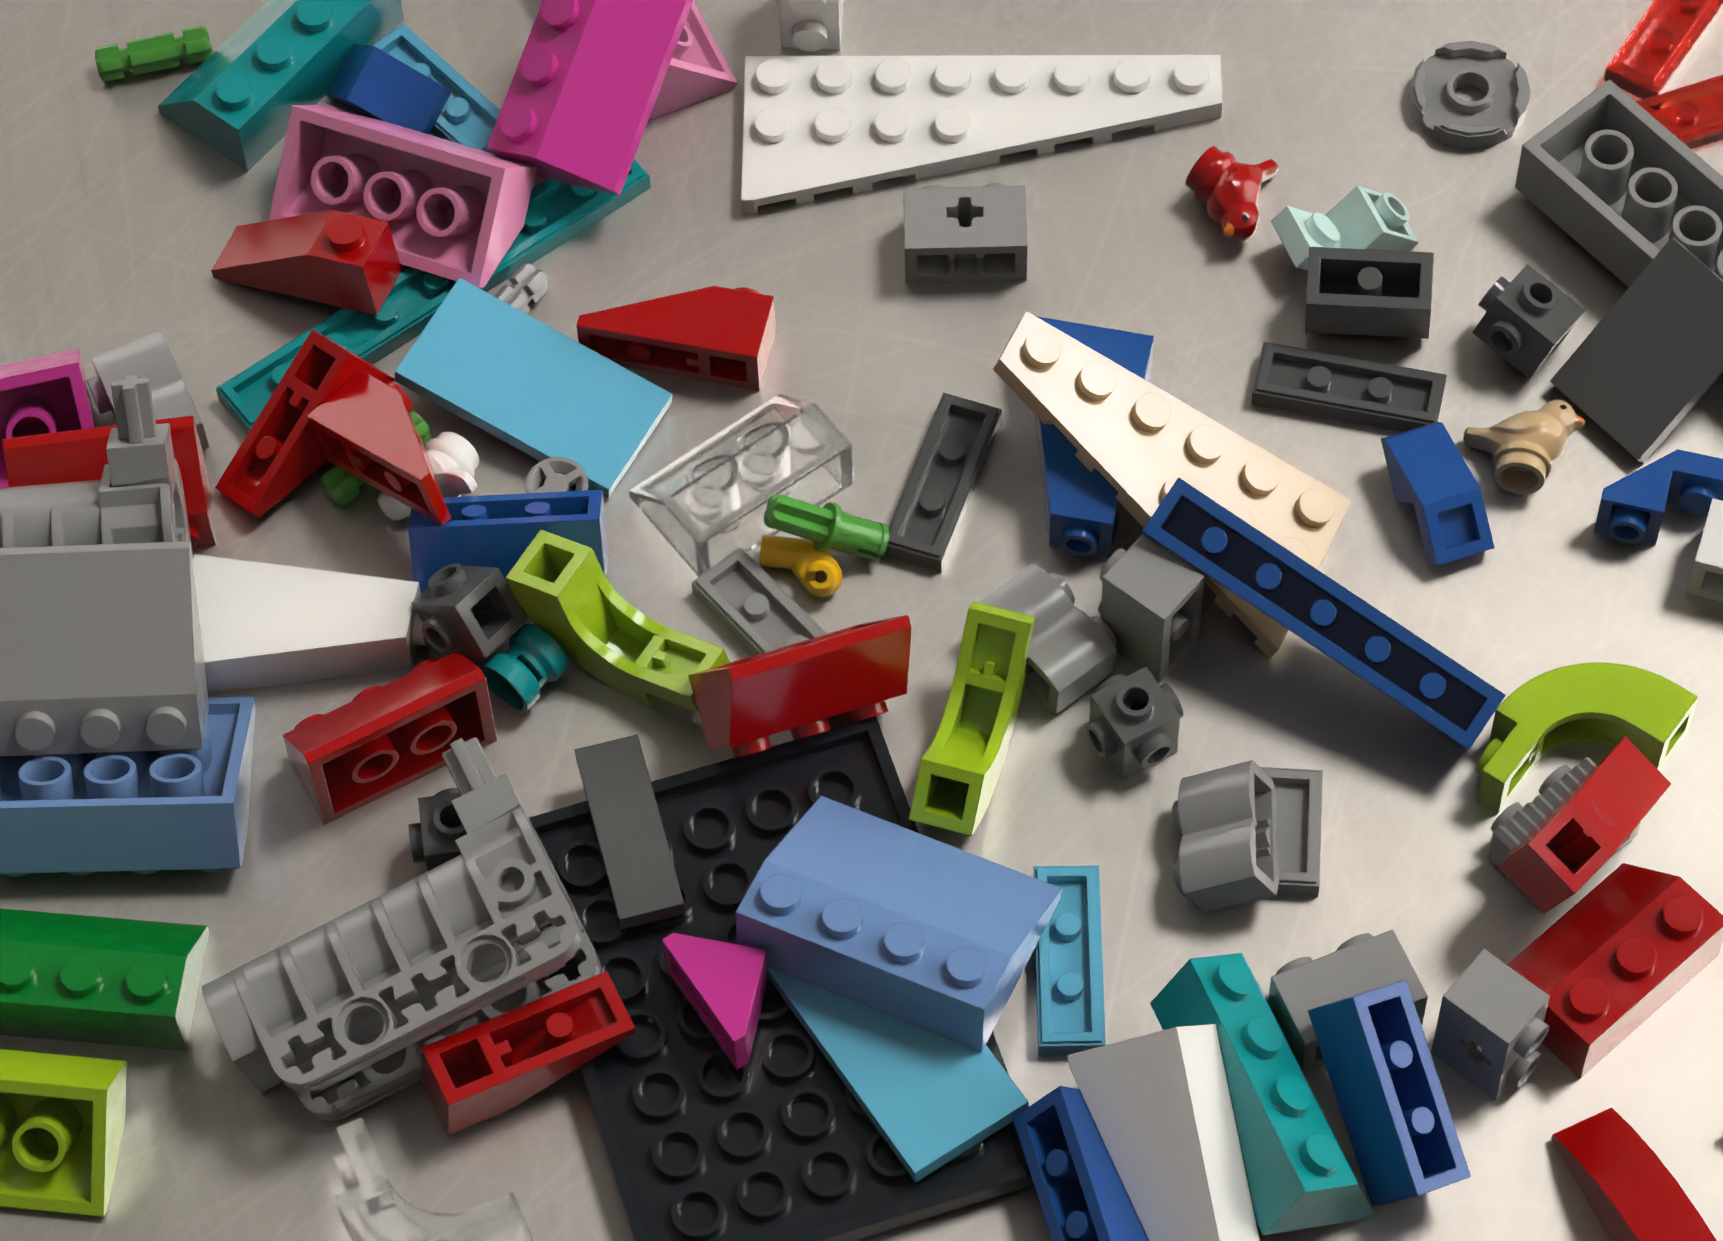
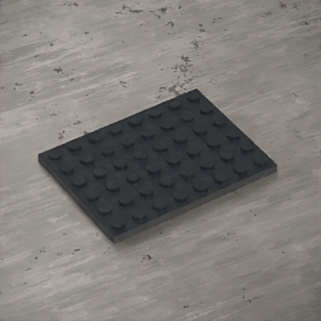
M876 716L812 736L778 744L753 754L727 759L651 782L684 901L685 914L621 930L587 801L529 817L599 957L601 973L608 972L635 1026L634 1034L579 1067L634 1241H854L1034 1185L1014 1121L915 1182L770 980H768L749 1062L736 1070L665 968L662 939L672 933L737 944L736 911L764 860L820 796L919 833L915 821L909 820L911 809ZM572 957L565 963L566 966L549 975V978L558 974H564L569 981L576 980L581 976L578 971V965L585 961L586 957L575 960ZM992 1031L986 1045L1008 1073Z

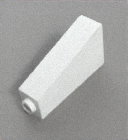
M194 554L193 569L208 694L413 669L418 645L427 646L428 644L422 632L423 622L411 604L421 595L419 582Z
M1216 1024L1174 1027L1067 1055L1073 1077L1149 1241H1260Z

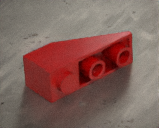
M1625 736L1530 831L1498 866L1545 914L1574 895L1620 848L1669 788L1671 783Z

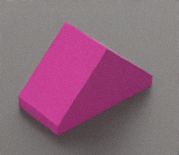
M672 933L663 938L662 945L666 970L736 1070L745 1066L749 1062L769 980L766 949Z

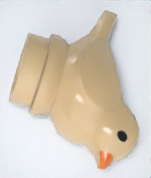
M1553 400L1543 405L1537 411H1525L1515 414L1492 427H1468L1464 431L1463 441L1469 447L1487 451L1493 455L1494 479L1502 489L1515 494H1531L1543 487L1545 479L1551 472V463L1561 457L1566 447L1567 438L1577 429L1582 428L1585 425V420L1576 415L1573 408L1565 401Z

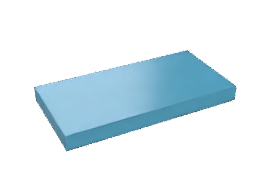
M460 277L395 370V382L539 461L551 457H566L576 461L585 470L589 489L603 490V496L608 499L672 402V393Z
M768 967L769 980L789 1005L792 1012L915 1182L1013 1122L1014 1116L1029 1107L1028 1100L987 1045H985L981 1052Z

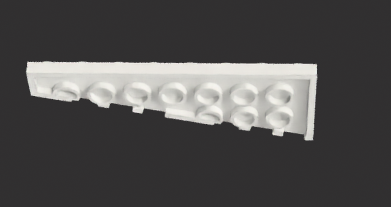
M1221 55L745 56L742 214L758 213V206L795 199L796 205L814 202V194L852 187L853 193L872 190V185L878 181L901 176L903 178L914 176L915 180L993 165L999 163L1000 156L1031 149H1035L1036 155L1054 152L1056 144L1091 137L1093 144L1112 140V135L1118 131L1152 126L1154 131L1219 118L1222 114Z

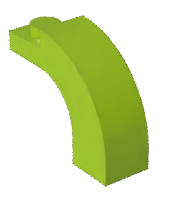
M540 530L506 576L513 594L527 616L537 627L549 634L559 644L566 656L608 686L652 707L657 698H661L697 712L698 708L688 675L730 663L724 648L666 627L633 607L610 584L602 571L593 549L588 546Z
M975 601L969 606L951 691L937 734L931 746L921 758L909 820L970 836L973 835L979 826L995 790L1014 730L1028 670H1025L1036 617Z
M1578 663L1559 667L1538 675L1514 690L1495 711L1490 735L1491 742L1484 750L1475 768V771L1481 774L1476 800L1499 813L1541 758L1553 750L1572 744H1596L1612 749L1626 736L1660 770L1690 729L1699 697L1661 675L1638 667L1617 663Z

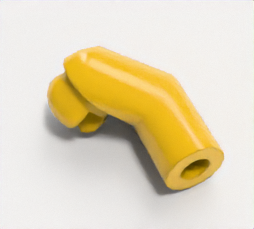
M762 535L759 557L760 566L791 569L804 588L814 596L827 597L838 590L842 582V570L829 551H817L814 549L813 541L808 539Z

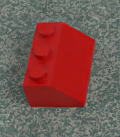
M192 415L155 420L156 424H170L174 459L178 462L183 482L192 551L198 547L216 545L211 480L194 417ZM117 425L2 439L9 487L101 480L104 466L108 464L106 447L111 428H117Z
M904 615L858 624L688 675L709 750L731 747L734 758L771 748L769 736L790 729L793 740L830 730L827 718L849 711L851 722L888 712L886 700L907 694L912 629L909 616Z
M458 651L441 659L431 658L415 666L408 675L383 687L373 686L357 694L352 702L325 715L315 714L299 722L294 730L283 734L290 765L324 825L446 766L442 753L452 749L450 744L462 738L466 742L476 737L482 748L497 741L486 677L477 665Z
M1622 863L1507 964L1550 996L1544 1023L1550 1028L1542 1044L1581 1079L1718 957L1723 943V915L1681 877Z

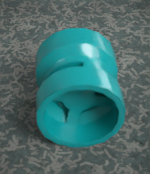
M524 623L510 637V647L503 654L495 653L480 668L486 677L487 686L501 702L519 713H526L540 698V688L546 682L555 683L570 667L569 659L559 644L549 634L531 623Z

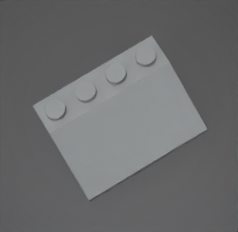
M190 541L0 548V756L203 749L209 700Z

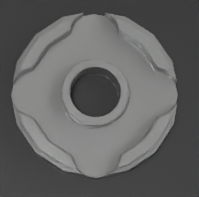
M1476 41L1448 43L1437 48L1435 55L1429 57L1425 62L1423 59L1415 68L1409 94L1413 117L1426 134L1444 145L1467 150L1493 147L1511 138L1524 123L1531 93L1526 72L1519 63L1516 67L1512 61L1506 59L1507 53L1494 45ZM1462 87H1473L1482 91L1485 97L1478 101H1465L1459 98L1455 91Z

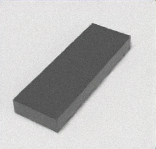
M1264 342L1253 387L1251 404L1405 432L1438 422L1447 375Z
M943 392L888 527L889 541L884 556L942 572L1002 422V409Z
M638 734L574 749L621 930L685 914L683 897Z

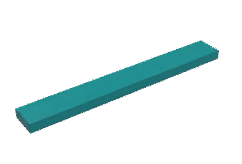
M634 159L620 196L549 179L534 187L531 191L523 228L485 287L480 289L485 292L490 291L510 278L521 265L534 263L649 190L651 184L648 173ZM407 267L399 274L378 315L342 308L216 388L218 399L248 434L312 329L373 365L419 336L457 281Z

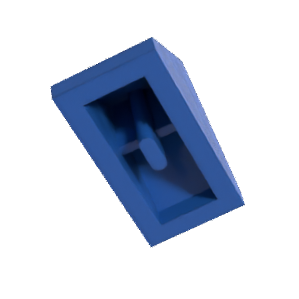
M354 43L326 96L365 116L430 134L452 91L375 46Z

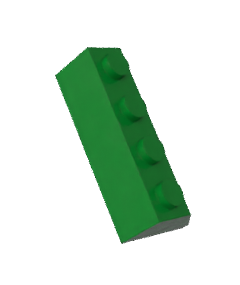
M0 908V1035L187 1051L209 937L208 926Z

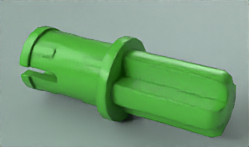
M775 494L770 497L764 513V524L767 527L813 541L814 549L820 552L832 549L876 563L880 560L879 555L883 556L888 546L889 528L886 524L850 515L841 511V507L833 502L826 503L823 507L785 495Z

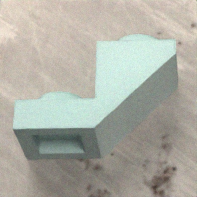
M1356 186L1326 215L1319 212L1310 213L1286 206L1271 220L1295 267L1308 271L1309 247L1410 251L1419 243L1407 222L1410 219V214L1405 205L1395 195L1389 192L1383 194L1360 186Z

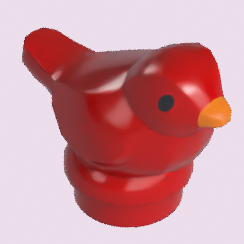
M1212 146L1196 161L1186 178L1185 185L1195 192V198L1207 202V214L1213 221L1222 225V234L1225 237L1247 241L1255 234L1258 228L1259 212L1257 204L1261 185L1278 172L1279 165L1272 159L1255 165L1238 163L1230 152L1223 153L1217 147Z

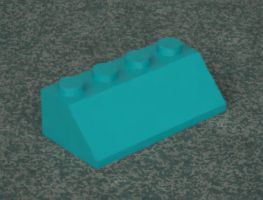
M268 0L158 105L159 113L248 172L286 135L292 105H316L327 95L354 43L372 46L404 20L401 0Z
M1235 953L1189 959L1151 1001L1150 1005L1163 1030L1182 1026L1216 1024L1254 1215L1262 1234L1269 1235L1367 1219L1374 1211L1259 982L1243 954Z

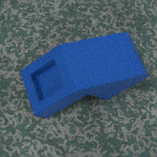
M1435 422L1381 439L1394 497L1397 500L1414 504L1428 564L1439 566L1495 548L1481 488L1442 422Z
M1677 449L1603 488L1594 532L1610 535L1614 539L1625 543L1645 542L1656 545L1666 503L1681 506L1695 514H1708L1712 498L1723 501V459Z

